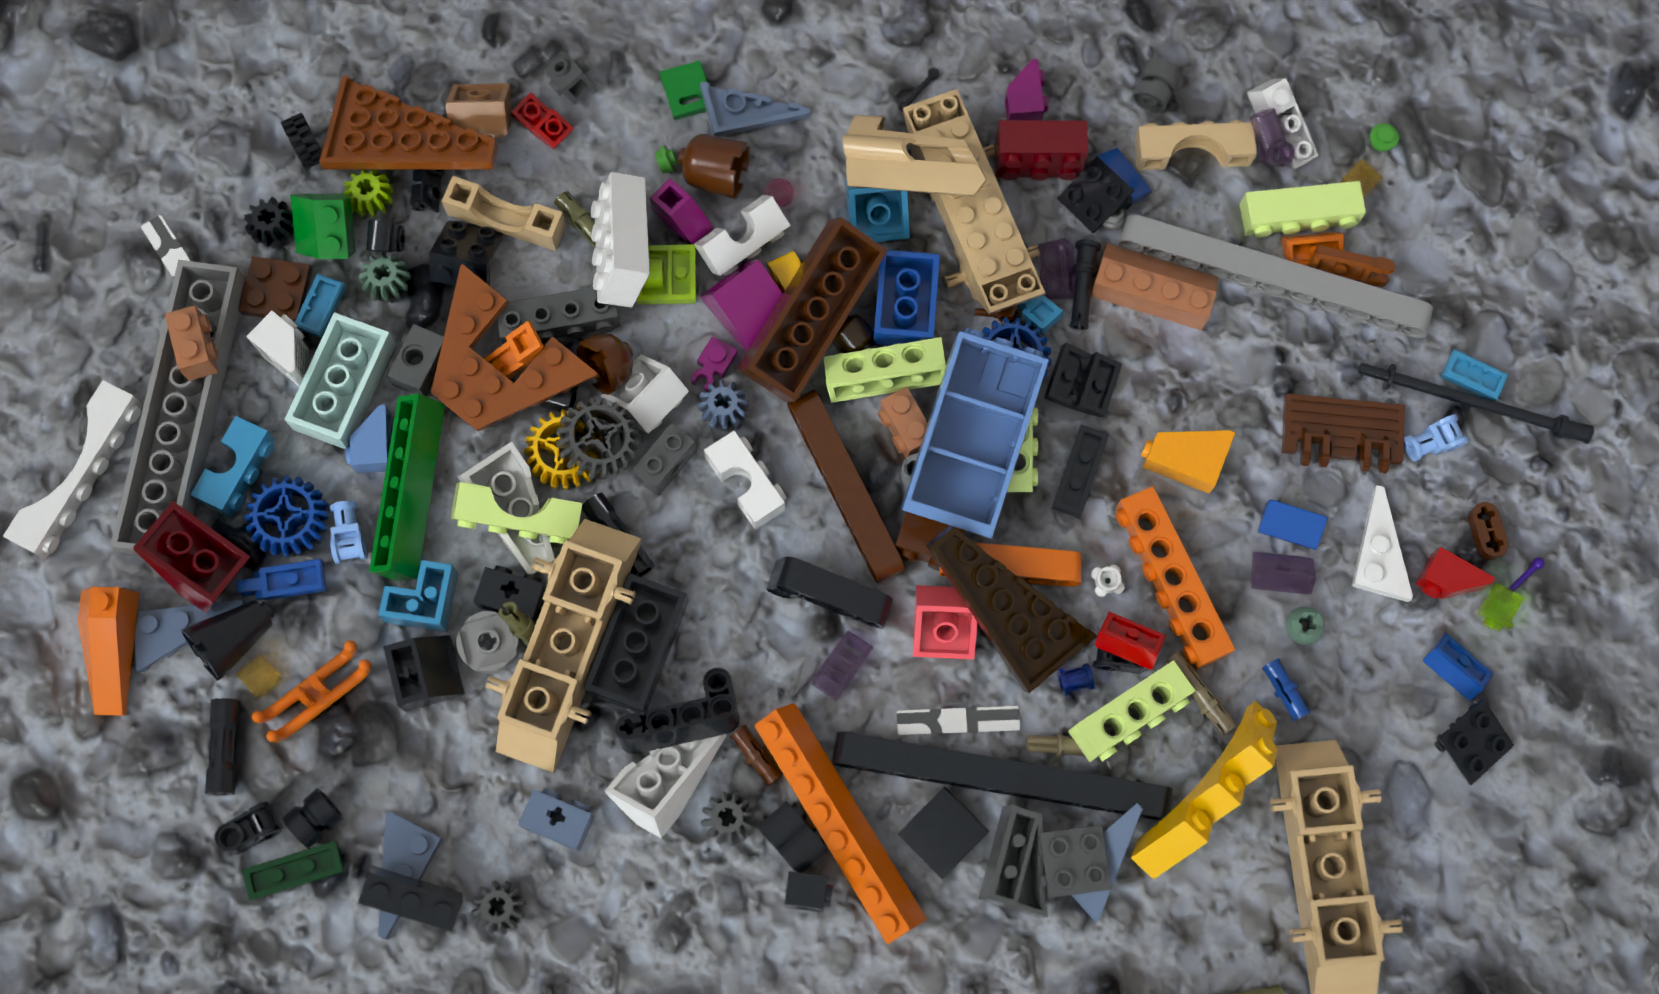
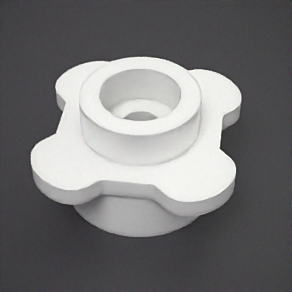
M1111 565L1102 569L1097 567L1092 570L1091 577L1095 580L1096 588L1094 591L1097 596L1104 597L1108 593L1120 594L1123 592L1124 584L1121 582V569L1117 565ZM1109 578L1110 583H1106L1105 579Z

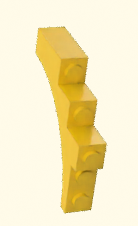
M1257 701L1246 707L1243 718L1231 741L1202 780L1168 815L1137 839L1131 859L1152 879H1155L1208 843L1213 823L1241 805L1245 787L1274 767L1278 751L1273 742L1277 721L1272 712L1267 708H1263Z

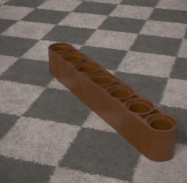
M813 389L800 395L796 401L787 402L791 416L875 582L879 583L904 571L905 567L817 392Z

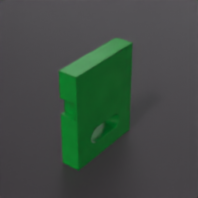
M700 60L659 71L674 121L706 112L700 91V82H707ZM695 98H700V99H701L700 101H697V102H693V103L686 104V105H681L682 102H685V101H688V100H692V99H695Z

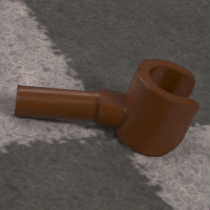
M1015 305L990 315L985 309L975 308L974 315L997 318L1000 322L1003 321V318L1007 317L1011 324L1017 315V306Z

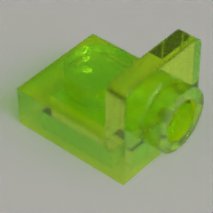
M1494 583L1477 615L1484 619L1482 624L1497 632H1500L1501 628L1511 630L1514 625L1511 622L1524 597L1498 583Z

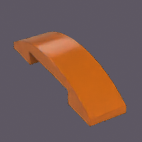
M526 321L505 337L507 342L484 358L509 379L523 370L544 347L531 321Z

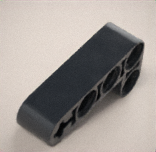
M789 556L776 560L766 588L768 592L786 599L798 597L878 629H884L894 600L882 592Z
M713 668L705 673L703 677L705 698L622 716L615 724V732L622 749L629 754H638L729 734L735 731L740 724V716L729 672L723 668ZM723 685L720 689H714L717 686ZM723 712H729L725 716H718ZM692 719H698L696 722L688 723ZM663 725H668L665 729L657 730Z

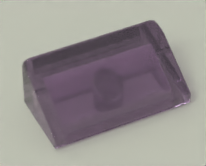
M1062 238L1038 244L1040 251V281L1044 288L1045 296L1049 300L1073 299L1076 277L1072 271V266L1074 265L1072 243Z
M1253 552L1251 587L1253 589L1306 595L1312 593L1316 582L1313 558Z

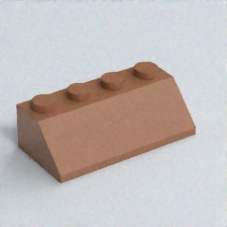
M1106 243L1099 270L1092 287L1091 297L1202 331L1209 319L1217 293L1218 277Z

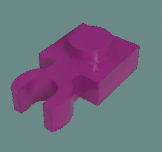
M712 336L697 359V364L702 366V369H698L692 374L691 384L695 385L698 379L706 378L708 382L705 384L704 390L709 392L708 384L712 383L714 385L713 377L715 374L723 378L738 355V351Z

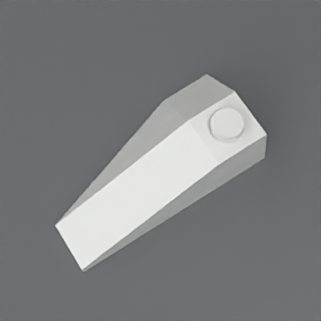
M513 442L508 443L457 476L460 482L491 487L493 497L498 506L512 516L528 517L540 510L529 466ZM507 529V534L497 533L526 574L533 575L537 572L531 569L532 563L536 564L533 562L535 557L548 562L555 560L549 537L546 535L538 534L537 540L518 537L519 531Z
M727 734L649 751L650 754L638 763L631 762L624 767L607 787L605 793L638 826L662 838L681 815Z

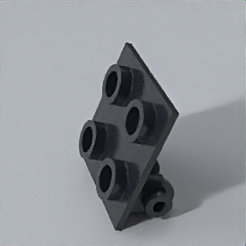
M1096 156L1056 199L1094 234L1117 209L1127 211L1132 207L1133 202L1130 195L1134 190Z
M1481 699L1476 705H1470L1469 710L1462 717H1457L1456 723L1452 722L1449 725L1450 729L1446 730L1442 735L1439 734L1436 737L1437 741L1434 743L1440 752L1445 750L1448 752L1469 785L1474 784L1514 746L1484 699Z

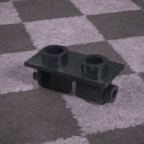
M413 169L412 180L415 182L421 181V184L412 185L410 204L413 210L424 211V207H428L435 213H439L441 180L444 170Z

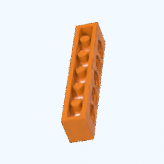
M1151 486L1121 499L1116 506V519L1122 528L1126 527L1130 536L1128 539L1129 545L1135 555L1139 554L1144 564L1142 565L1143 574L1149 582H1153L1157 590L1155 593L1156 600L1162 609L1166 608L1171 618L1169 620L1170 628L1176 637H1180L1184 645L1182 648L1183 654L1189 664H1193L1195 669L1198 670L1232 654L1235 648L1154 487ZM1138 520H1148L1151 523L1152 530L1146 531L1140 528ZM1151 547H1161L1165 552V557H1156L1152 553ZM1165 573L1175 574L1179 584H1169L1165 579ZM1179 600L1188 601L1192 606V612L1182 611L1179 607ZM1194 627L1203 629L1206 639H1196L1192 629Z

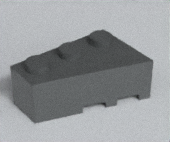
M1015 805L1002 807L979 900L1036 918L1048 917V907H1046L1045 903L1046 876H1044L1039 834L1043 833L1042 814Z

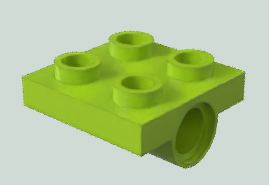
M694 244L648 245L650 274L637 297V304H696V247Z

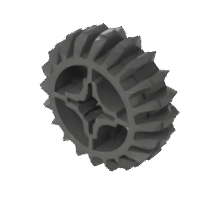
M592 397L589 399L587 406L582 401H579L576 405L577 410L570 407L567 410L568 417L561 418L560 424L562 427L558 428L556 435L561 437V439L557 440V447L565 448L561 452L560 457L562 459L570 457L571 459L567 464L568 468L578 465L577 474L582 475L584 470L589 471L590 479H594L596 472H599L602 479H606L608 471L613 476H616L619 473V468L627 469L629 466L628 460H633L636 456L633 450L639 446V442L634 440L639 435V431L630 429L635 424L634 419L625 420L628 414L627 409L619 413L616 411L618 407L617 402L608 407L606 406L607 401L605 398L601 399L599 405H596V401ZM597 419L607 421L610 424L603 425ZM583 422L585 426L583 430L586 436L576 443L574 428ZM619 434L621 450L613 456L610 441ZM593 435H595L596 438H604L602 443L599 439L593 440ZM592 452L596 454L599 459L589 457L584 453Z

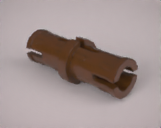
M746 725L740 727L730 736L747 758L745 762L748 766L752 765L767 787L783 775L766 753L768 749L765 745L761 746Z

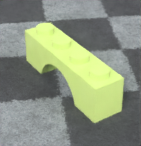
M458 482L456 484L451 520H457L458 527L476 529V524L489 526L488 532L507 534V529L519 531L518 537L537 540V536L540 534L550 536L549 542L563 544L564 541H568L579 527L582 503L549 498L535 514L528 517H516L506 513L498 506L493 497L491 487Z

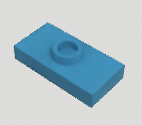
M317 274L294 322L298 326L297 329L322 338L346 289L345 283Z
M1454 349L1450 353L1440 377L1483 398L1497 401L1509 374Z

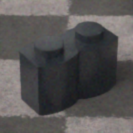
M786 801L760 823L758 829L795 872L803 873L828 849L824 845L826 843L817 828L815 827L811 830L804 822L808 816L796 802L791 806Z

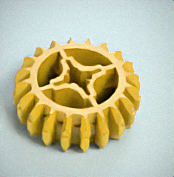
M562 409L561 417L557 418L554 412H550L549 417L551 420L546 422L544 418L540 417L539 423L541 427L531 426L530 430L534 436H527L525 438L526 443L530 445L524 448V454L529 456L526 463L529 467H533L531 473L534 477L540 476V482L543 485L551 480V487L553 489H556L560 482H562L564 490H569L570 482H574L576 488H580L581 478H584L587 482L592 480L589 478V471L584 470L582 475H578L579 466L567 470V464L571 458L562 459L560 457V448L556 445L557 440L561 439V437L550 438L552 434L557 432L558 428L562 427L560 420L562 417H568L567 412ZM583 422L579 423V424L574 428V439H575V441H576V438H575V432H576V431L579 432V433H581L582 435L586 436V434H585V432H584V430H583L584 427H585L584 424H583ZM593 435L592 437L593 440L599 439L600 442H602L604 439L602 437L596 438L595 435ZM542 449L555 456L554 469L542 461ZM592 452L584 453L589 457L599 459L598 456Z

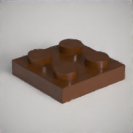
M252 256L239 312L242 315L265 318L272 310L279 317L285 314L295 322L306 299L312 274L311 266Z

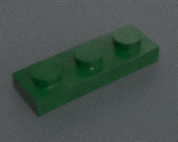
M332 841L242 869L249 901L261 899L346 872L338 841Z

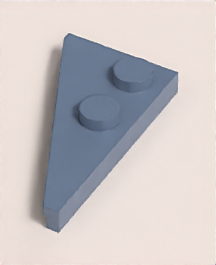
M700 82V91L714 136H724L810 118V108H805L800 104L792 102L789 105L771 101V97L750 92L742 93L733 88L724 90L709 86L710 83Z
M243 599L216 602L207 614L195 605L137 612L135 630L136 671L145 672L150 669L149 666L165 656L170 657L180 647L188 645L182 635V630L187 626L246 604Z
M1139 802L1133 805L1103 832L1111 888L1143 809ZM1111 890L1075 894L1072 896L1096 923L1101 918Z
M387 811L382 869L421 880L443 839ZM380 910L378 936L388 940L401 916Z

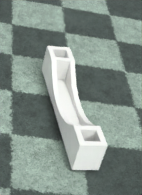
M102 380L86 405L88 416L87 437L83 451L74 469L64 482L49 495L35 504L20 509L3 537L46 560L48 555L53 553L58 547L59 538L65 528L69 527L75 520L76 511L82 501H85L90 496L93 489L92 485L98 476L106 471L111 455L115 449H118L123 444L128 428L140 417L143 404L133 395Z

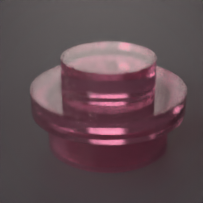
M777 178L767 184L765 195L773 196L778 206L784 207L792 201L794 190L787 180Z

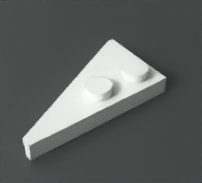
M1377 485L1373 488L1352 587L1409 602L1412 600L1413 594L1384 487Z

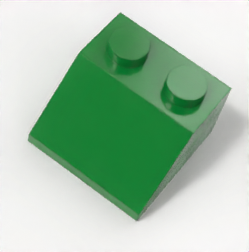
M351 193L291 194L296 253L317 259H349L356 251Z

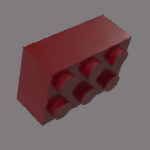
M999 120L994 142L995 177H1002L1005 180H1015L1019 177H1031L1033 180H1044L1046 178L1075 179L1083 171L1088 156L1087 121Z

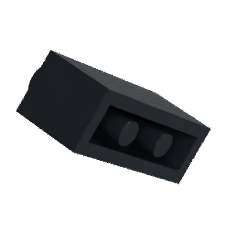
M370 865L359 895L358 904L452 932L463 902V893Z

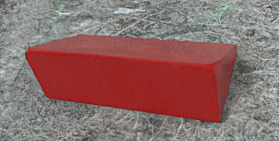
M1109 611L1099 631L1095 646L1152 670L1167 635Z

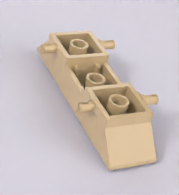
M955 89L903 107L908 133L965 140L987 180L975 196L929 193L932 202L935 201L954 245V254L959 263V272L944 277L947 289L964 283L970 290L975 303L979 302L989 315L1045 295L1044 288L1031 261V258L1040 256V251L1037 249L1038 246L1035 244L1028 248L1025 247L988 161V158L995 156L994 145L991 144L982 148L958 90ZM912 146V155L915 160L957 163L949 149Z
M584 519L569 541H564L560 554L553 563L535 557L533 562L536 564L532 563L531 569L547 574L548 585L542 598L545 602L523 659H519L514 674L507 682L489 676L488 681L499 684V686L486 683L487 689L502 693V705L496 718L499 720L496 752L555 773L574 720L587 724L589 720L579 716L578 713L587 717L591 715V711L579 707L585 694L584 686L618 600L632 604L634 601L623 594L635 598L636 592L625 589L623 586L632 569L642 542L641 538Z
M1337 740L1275 745L1278 748L1275 760L1281 798H1271L1270 805H1282L1270 808L1272 812L1283 811L1301 926L1299 929H1290L1289 935L1302 934V936L1290 937L1292 943L1303 942L1311 994H1377L1381 961H1385L1382 948L1384 934L1402 933L1403 927H1389L1401 925L1400 919L1381 921L1376 911L1374 895H1370L1360 835V830H1363L1361 810L1365 803L1381 802V796H1376L1381 794L1380 790L1360 791L1355 780L1353 765H1348Z

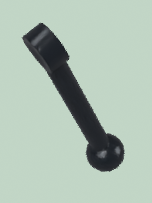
M930 68L928 77L906 101H902L899 104L901 112H903V107L909 106L931 80L938 79L939 70L937 68Z

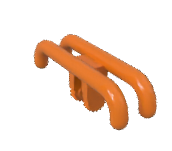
M353 640L346 641L344 649L271 706L262 711L258 710L252 713V720L255 723H265L280 715L298 700L308 707L283 727L268 731L266 738L269 742L278 743L296 733L369 675L372 670V664L368 659H362L357 670L331 690L324 683L326 678L352 659L357 652L356 642Z

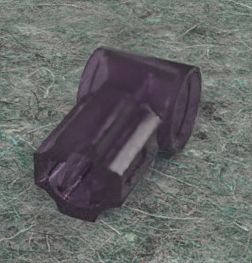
M1269 108L1253 114L1249 119L1259 144L1258 157L1261 163L1267 166L1278 167L1289 165L1294 159L1295 151L1292 144L1286 141L1275 108ZM1277 147L1279 150V154L1277 159L1275 160L1274 150Z

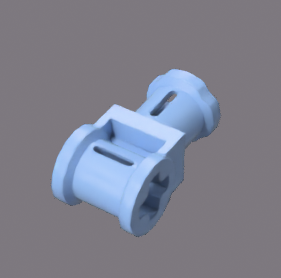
M1454 414L1428 426L1422 434L1414 437L1411 435L1404 437V449L1408 457L1415 462L1420 460L1421 456L1433 452L1435 456L1443 452L1447 453L1469 443L1468 437L1463 436L1458 426V416Z
M339 501L330 505V512L334 513L335 527L330 528L332 537L330 539V547L335 564H341L342 560L358 557L364 560L368 557L363 529L356 522L355 510L358 509V505L355 501Z

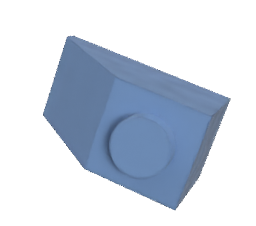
M379 405L350 435V446H347L345 449L346 462L348 465H351L357 474L386 471L392 436V416L386 405Z

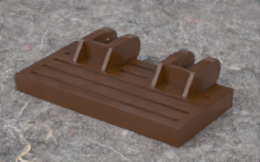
M1286 393L1283 401L1282 453L1295 454L1297 452V442H1300V464L1309 466L1311 461V443L1319 444L1318 464L1320 467L1326 468L1329 464V458L1354 460L1357 457V448H1360L1359 468L1361 471L1367 472L1371 466V449L1378 450V472L1386 474L1390 466L1389 464L1400 465L1404 462L1405 405Z

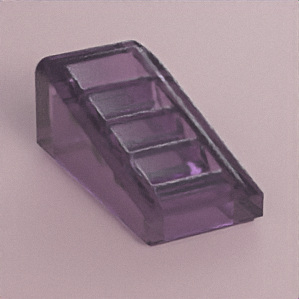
M848 630L814 675L812 685L837 701L873 650V646ZM848 644L861 654L858 657L847 650L845 646ZM839 655L843 656L844 658L852 662L853 665L850 666L849 664L838 658ZM832 665L846 673L845 676L832 669Z

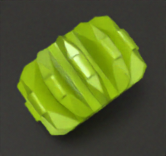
M361 169V174L358 176L351 172L353 181H344L346 191L343 193H351L352 212L357 211L358 215L362 218L368 212L373 218H375L376 211L378 210L386 213L384 205L392 204L393 199L390 195L394 193L392 185L389 184L388 177L385 174L380 175L377 169H372L369 174L366 169Z

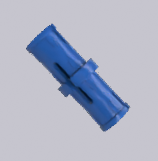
M1279 658L1262 667V670H1264L1276 690L1274 693L1276 698H1281L1293 718V722L1311 713L1296 689L1299 687L1296 681L1292 682Z

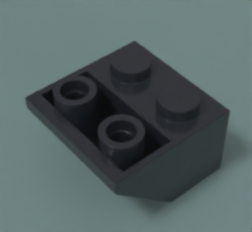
M450 635L416 637L383 646L397 706L404 712L466 695Z

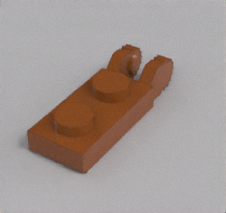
M1317 245L1307 266L1381 288L1386 286L1389 280L1387 275L1392 274L1396 267L1395 263L1388 258L1385 259L1380 256L1374 258Z

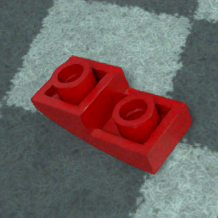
M531 92L511 111V116L553 149L574 130L553 108L549 110Z

